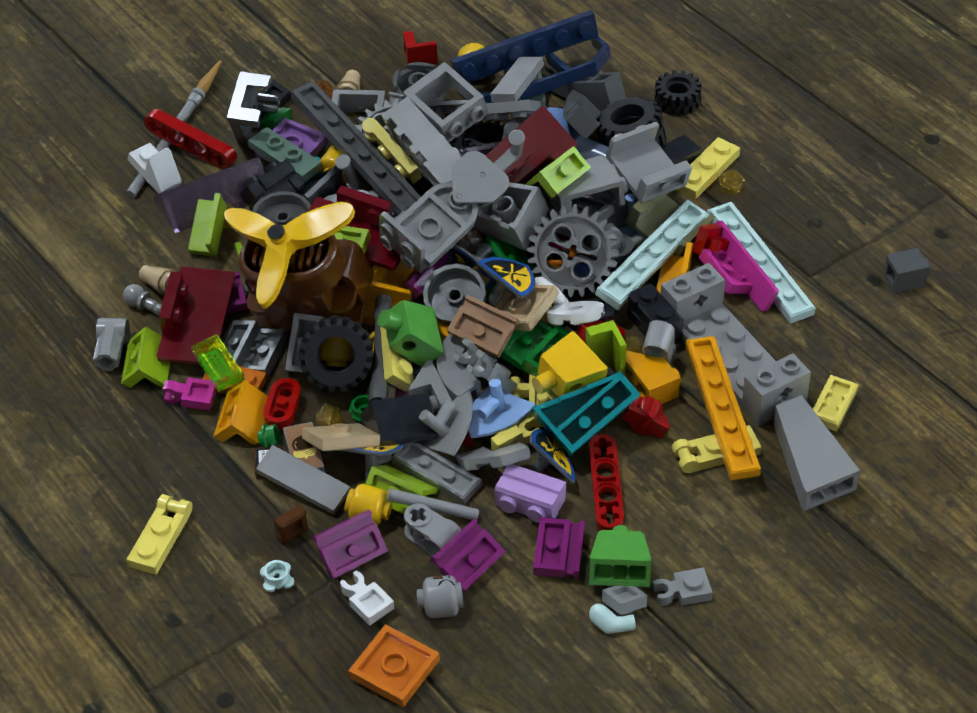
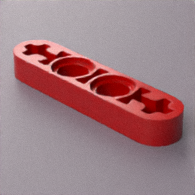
M153 109L144 118V125L149 132L222 170H228L237 160V153L231 146L162 110Z
M599 434L592 437L589 443V460L597 531L612 530L615 526L624 525L617 445L611 436ZM600 447H605L606 457L601 458ZM609 469L613 474L608 477H602L597 474V471ZM609 492L616 497L611 501H604L599 496L602 493ZM606 512H612V524L607 522Z

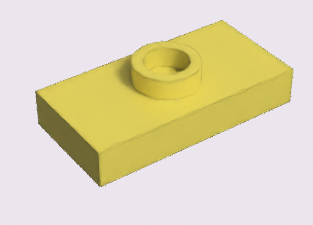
M830 375L813 410L828 429L837 432L857 393L858 384Z

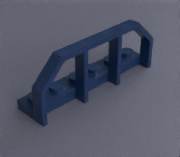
M589 10L451 59L452 69L469 83L503 70L505 75L519 57L545 56L546 62L558 73L531 82L518 99L519 101L598 74L611 57L609 44L598 35L595 14ZM590 39L592 46L599 51L592 61L573 68H569L553 53ZM458 92V94H459L464 100H467L463 95H461V94ZM481 93L486 103H494L491 99V93Z

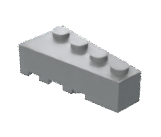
M408 96L381 114L394 141L418 166L419 172L433 186L452 182V166L462 155L455 147L452 148L446 138L438 132Z
M509 182L507 191L494 203L478 204L477 220L473 228L526 251L531 242L528 239L529 236L536 233L533 227L541 225V217L546 216L549 208L539 187Z

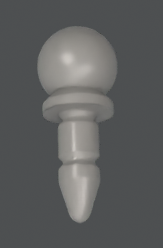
M131 284L123 291V299L126 304L133 307L137 306L139 310L146 308L159 315L162 304H158L157 301L151 299V293L145 292L140 285Z

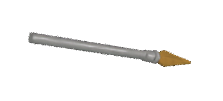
M221 60L199 81L197 87L192 89L186 104L176 117L177 119L186 123L194 109L205 99V93L209 90L221 65ZM161 139L155 149L159 152L169 148L171 143ZM138 173L126 191V195L129 198L134 199L146 182V179L140 173Z

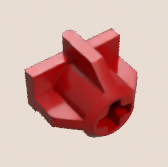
M650 396L641 397L634 401L624 410L621 417L622 420L630 423V427L636 433L653 435L659 439L663 437L670 427L668 419L663 412L662 404L656 398Z

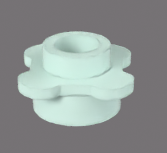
M273 560L263 566L260 570V575L265 580L263 584L264 590L273 592L275 589L283 587L291 588L294 585V578L289 573L291 565L281 560Z

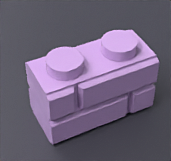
M514 464L506 466L503 476L500 477L495 486V505L507 513L515 511L526 515L530 520L539 523L540 517L556 519L558 511H560L566 498L565 481Z

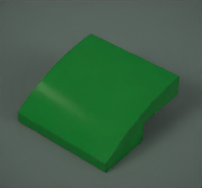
M540 319L532 331L516 330L500 357L520 370L538 376L541 355L570 332L560 325L553 329Z

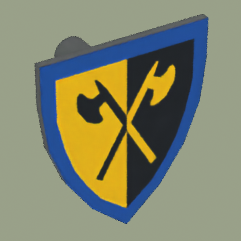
M456 244L448 251L453 264L469 266L479 273L484 281L486 290L493 286L496 279L477 265L478 261L487 258L493 253L489 245L485 244L473 255Z
M500 257L485 258L477 262L478 266L498 281L487 299L489 303L497 305L508 289L520 299L532 292L535 281L529 265Z
M534 430L530 436V444L537 450V460L527 469L541 473L552 464L573 484L575 482V474L567 454L546 430Z
M404 443L344 449L341 451L365 454L366 482L371 467L390 462L392 454L402 450Z

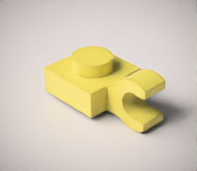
M525 418L519 423V428L515 425L497 433L491 438V451L519 442L524 445L530 443V436L533 431L528 430L532 428V419Z

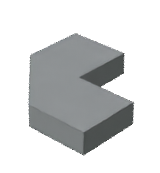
M520 442L493 451L483 446L456 455L458 465L467 471L478 470L480 467L488 464L493 468L505 467L530 459L531 457L529 447Z

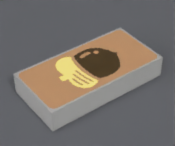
M308 422L284 427L283 431L289 454L325 473L320 449L302 438V428L314 427L313 423Z

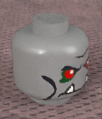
M452 575L427 577L423 582V589H417L418 609L424 608L427 617L431 619L456 616L459 608L464 607L462 583L456 582Z

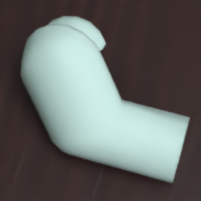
M594 604L590 608V620L606 634L636 630L633 614L616 616L602 604Z

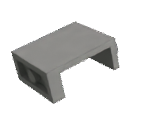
M657 122L640 125L635 130L615 135L611 138L606 153L607 159L611 164L615 165L619 175L625 178L628 187L640 203L686 186L692 171V167L687 160L674 165L656 142L655 137L659 128Z
M604 155L585 159L591 168L556 196L551 198L545 190L544 195L558 215L561 214V207L565 205L568 212H571V199L609 190L621 206L625 205L624 193L628 191L625 178L619 176L613 163L610 164Z

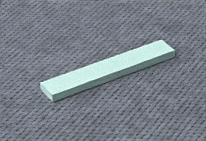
M687 199L597 288L595 295L616 310H619L628 301V294L639 289L676 252L679 244L709 216V213Z
M732 202L707 210L709 215L712 213L716 216L713 223L716 224L717 221H723L779 289V293L773 302L790 324L815 315V306Z

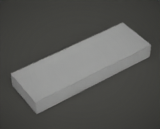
M519 57L490 94L492 102L518 101L544 66L543 57Z
M418 442L405 443L404 448L392 456V464L419 480L437 487L438 491L462 505H465L482 487V479Z
M274 445L271 446L256 468L257 473L333 515H335L350 491V486Z

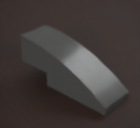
M572 90L565 101L563 116L586 139L600 125L596 119L602 113L583 94Z

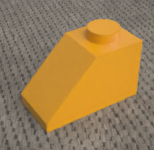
M626 350L625 377L641 394L639 398L650 396L664 404L679 397L681 377L676 368H672L664 358Z

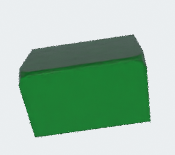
M278 108L277 113H267L260 119V128L265 129L268 127L273 130L284 118L293 121L291 108Z

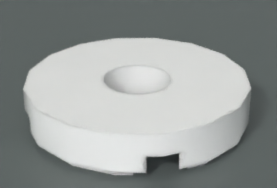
M598 301L563 303L553 306L546 311L547 320L553 325H562L563 320L574 325L597 321L605 315L604 304Z

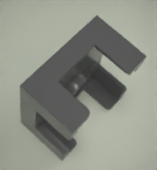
M240 72L227 115L237 143L248 145V140L258 134L251 132L252 127H260V111L278 112L280 105L278 96L261 94L256 90V87L268 88L269 85H272L271 76Z

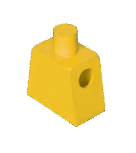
M572 331L541 355L538 367L539 375L532 379V385L539 394L552 389L559 397L606 378L608 367Z

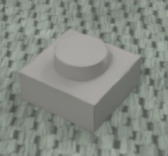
M613 586L602 590V601L620 615L630 614L635 610L647 607V595L635 586Z

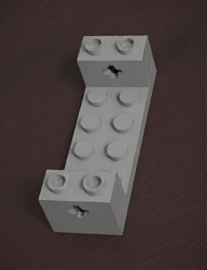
M710 263L661 284V295L684 319L682 342L685 345L686 340L715 336L738 405L758 427L774 419L775 407L782 401L793 399L800 395L807 401L811 371L794 353L778 361L773 359L724 306L725 279Z

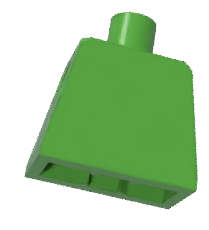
M403 300L391 309L383 310L379 314L377 319L378 325L386 329L388 344L395 352L420 367H423L426 361H434L444 354L434 308Z
M624 525L615 526L612 530L598 531L590 555L589 585L650 587L651 556L644 533L630 531Z

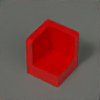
M413 31L403 32L404 54L407 64L414 62L438 64L436 41L416 43Z

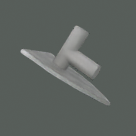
M471 392L464 393L452 402L446 399L436 416L427 409L423 410L419 415V419L438 434L437 439L419 441L418 443L430 450L455 456L468 432L472 419L473 401Z

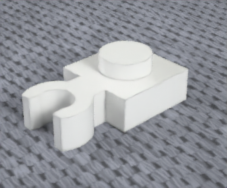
M353 572L355 585H348L344 580L340 581L342 593L350 597V607L369 626L395 609L394 601L375 582L368 586L365 585L364 576L360 572Z

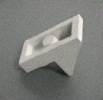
M148 143L128 154V161L159 195L182 184L180 174L169 148L158 152L151 143Z

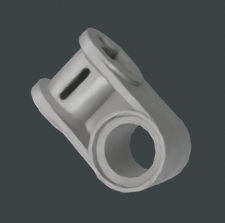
M656 320L650 322L642 348L643 354L664 358L672 367L676 352L674 327L664 321Z
M412 504L404 512L406 523L404 535L406 539L428 552L432 557L461 531V528L455 522L444 518L424 504Z

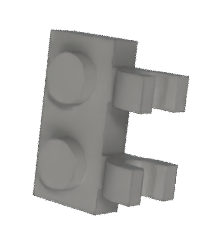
M465 337L462 343L468 347L467 351L464 354L454 352L452 357L461 364H468L465 369L473 376L483 377L489 382L492 379H499L502 390L512 394L518 384L509 377L511 372L501 364L496 363L498 360L495 357L479 350L473 342Z

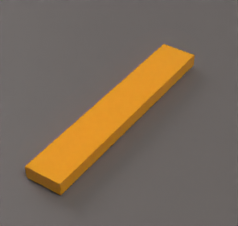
M715 336L686 340L685 347L730 481L760 476L761 468Z

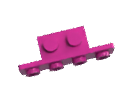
M717 221L716 224L723 227L721 237L729 240L727 251L720 249L719 253L710 249H703L699 259L704 265L710 263L725 279L724 292L731 295L748 294L761 311H768L778 295L779 289L723 221Z

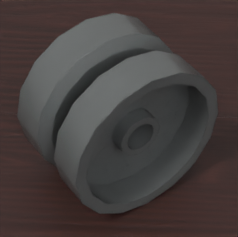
M281 191L261 198L254 205L252 212L258 213L275 224L286 225L296 217L306 213L311 204L302 195L295 192Z
M451 264L437 269L426 280L423 289L425 306L434 308L437 321L448 326L460 306L464 304L467 295L489 305L483 279L477 271L466 265Z

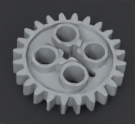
M576 204L573 205L571 212H568L565 205H563L560 215L552 209L550 211L552 219L549 220L547 217L542 216L541 221L544 226L535 225L533 229L538 235H530L528 238L535 243V245L527 248L528 252L534 253V256L528 259V263L537 264L532 273L541 272V277L557 286L561 292L564 289H568L569 297L573 296L575 290L579 291L581 297L584 296L586 287L594 293L596 290L594 283L597 282L601 285L604 282L602 276L609 277L612 274L608 266H617V262L611 259V257L619 255L618 250L612 249V246L618 243V239H610L609 237L614 232V228L606 230L604 226L608 220L597 221L598 211L589 216L587 206L582 213H579ZM561 226L569 228L571 238L561 240L556 234V229ZM587 235L595 236L599 242L598 246L593 249L587 248L583 243V238ZM549 242H554L565 248H570L572 244L576 245L578 252L595 255L597 260H592L582 254L570 257V251L551 247ZM552 253L559 254L562 257L563 264L559 267L552 266L548 261V256ZM578 262L587 263L590 273L587 275L578 274L575 270V264Z

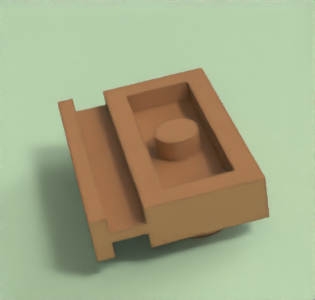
M467 295L464 304L460 306L447 329L448 334L462 341L466 337L478 349L499 358L510 340L514 328L519 324L518 319Z

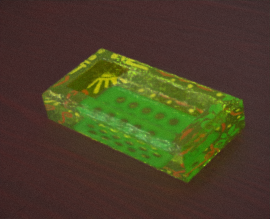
M217 334L191 346L193 355L218 392L245 380L244 373Z

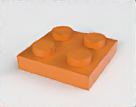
M385 624L348 670L350 679L404 707L440 661V654Z

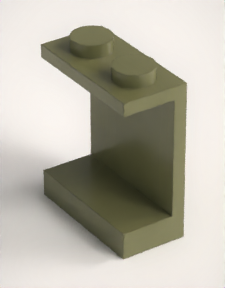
M668 193L643 203L638 201L632 206L625 222L647 239L680 205L668 197ZM711 213L679 244L673 255L684 256L687 242L693 243V250L699 227L712 224L716 216Z

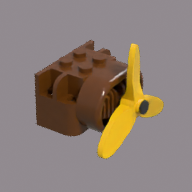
M337 202L321 206L301 214L286 225L275 224L258 213L246 209L230 208L225 211L224 216L227 223L236 232L248 239L239 254V267L245 277V284L250 291L247 306L250 312L256 315L255 320L260 329H284L291 331L294 313L322 316L323 318L337 315L344 318L345 316L354 322L357 321L362 326L374 272L359 244L347 239H336L334 235L353 219L355 210L351 204Z

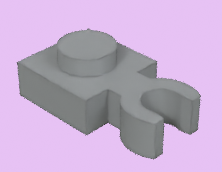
M704 567L673 573V581L667 579L653 581V592H666L657 595V604L659 606H666L673 599L678 598L681 606L712 600L713 592Z

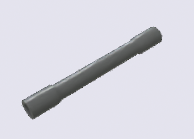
M386 294L378 295L375 299L372 380L369 388V403L372 400L387 399L381 330L377 322L378 316L383 310L392 308V298Z

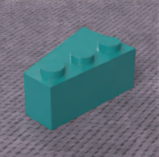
M618 372L588 384L583 388L532 407L530 412L570 457L629 407L630 404L636 401L641 394L622 372Z

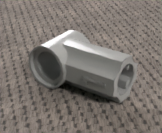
M98 318L97 343L93 362L94 366L99 367L102 371H113L114 368L119 367L123 345L128 343L130 337L128 318Z

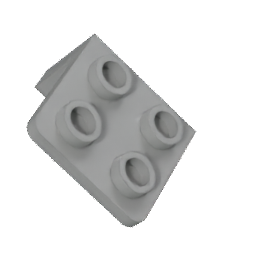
M383 211L379 215L381 243L388 250H395L408 268H415L419 273L423 272L428 267L425 264V247L396 221L405 211H402L395 219Z

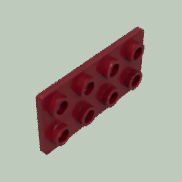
M541 106L516 128L525 135L522 156L504 173L508 176L510 183L525 185L570 148L576 147L577 143L546 107ZM508 136L485 155L493 163L511 147Z
M341 185L336 192L337 202L349 203L355 210L353 219L346 226L368 229L370 231L371 238L365 251L368 262L394 271L401 261L400 255L395 250H388L381 243L379 215L383 211L392 217V202ZM317 197L307 212L335 202Z
M180 267L179 272H170L159 313L162 337L157 352L158 361L201 365L199 358L213 352L214 347H210L212 344L214 345L217 342L220 344L236 278L235 272L193 267Z

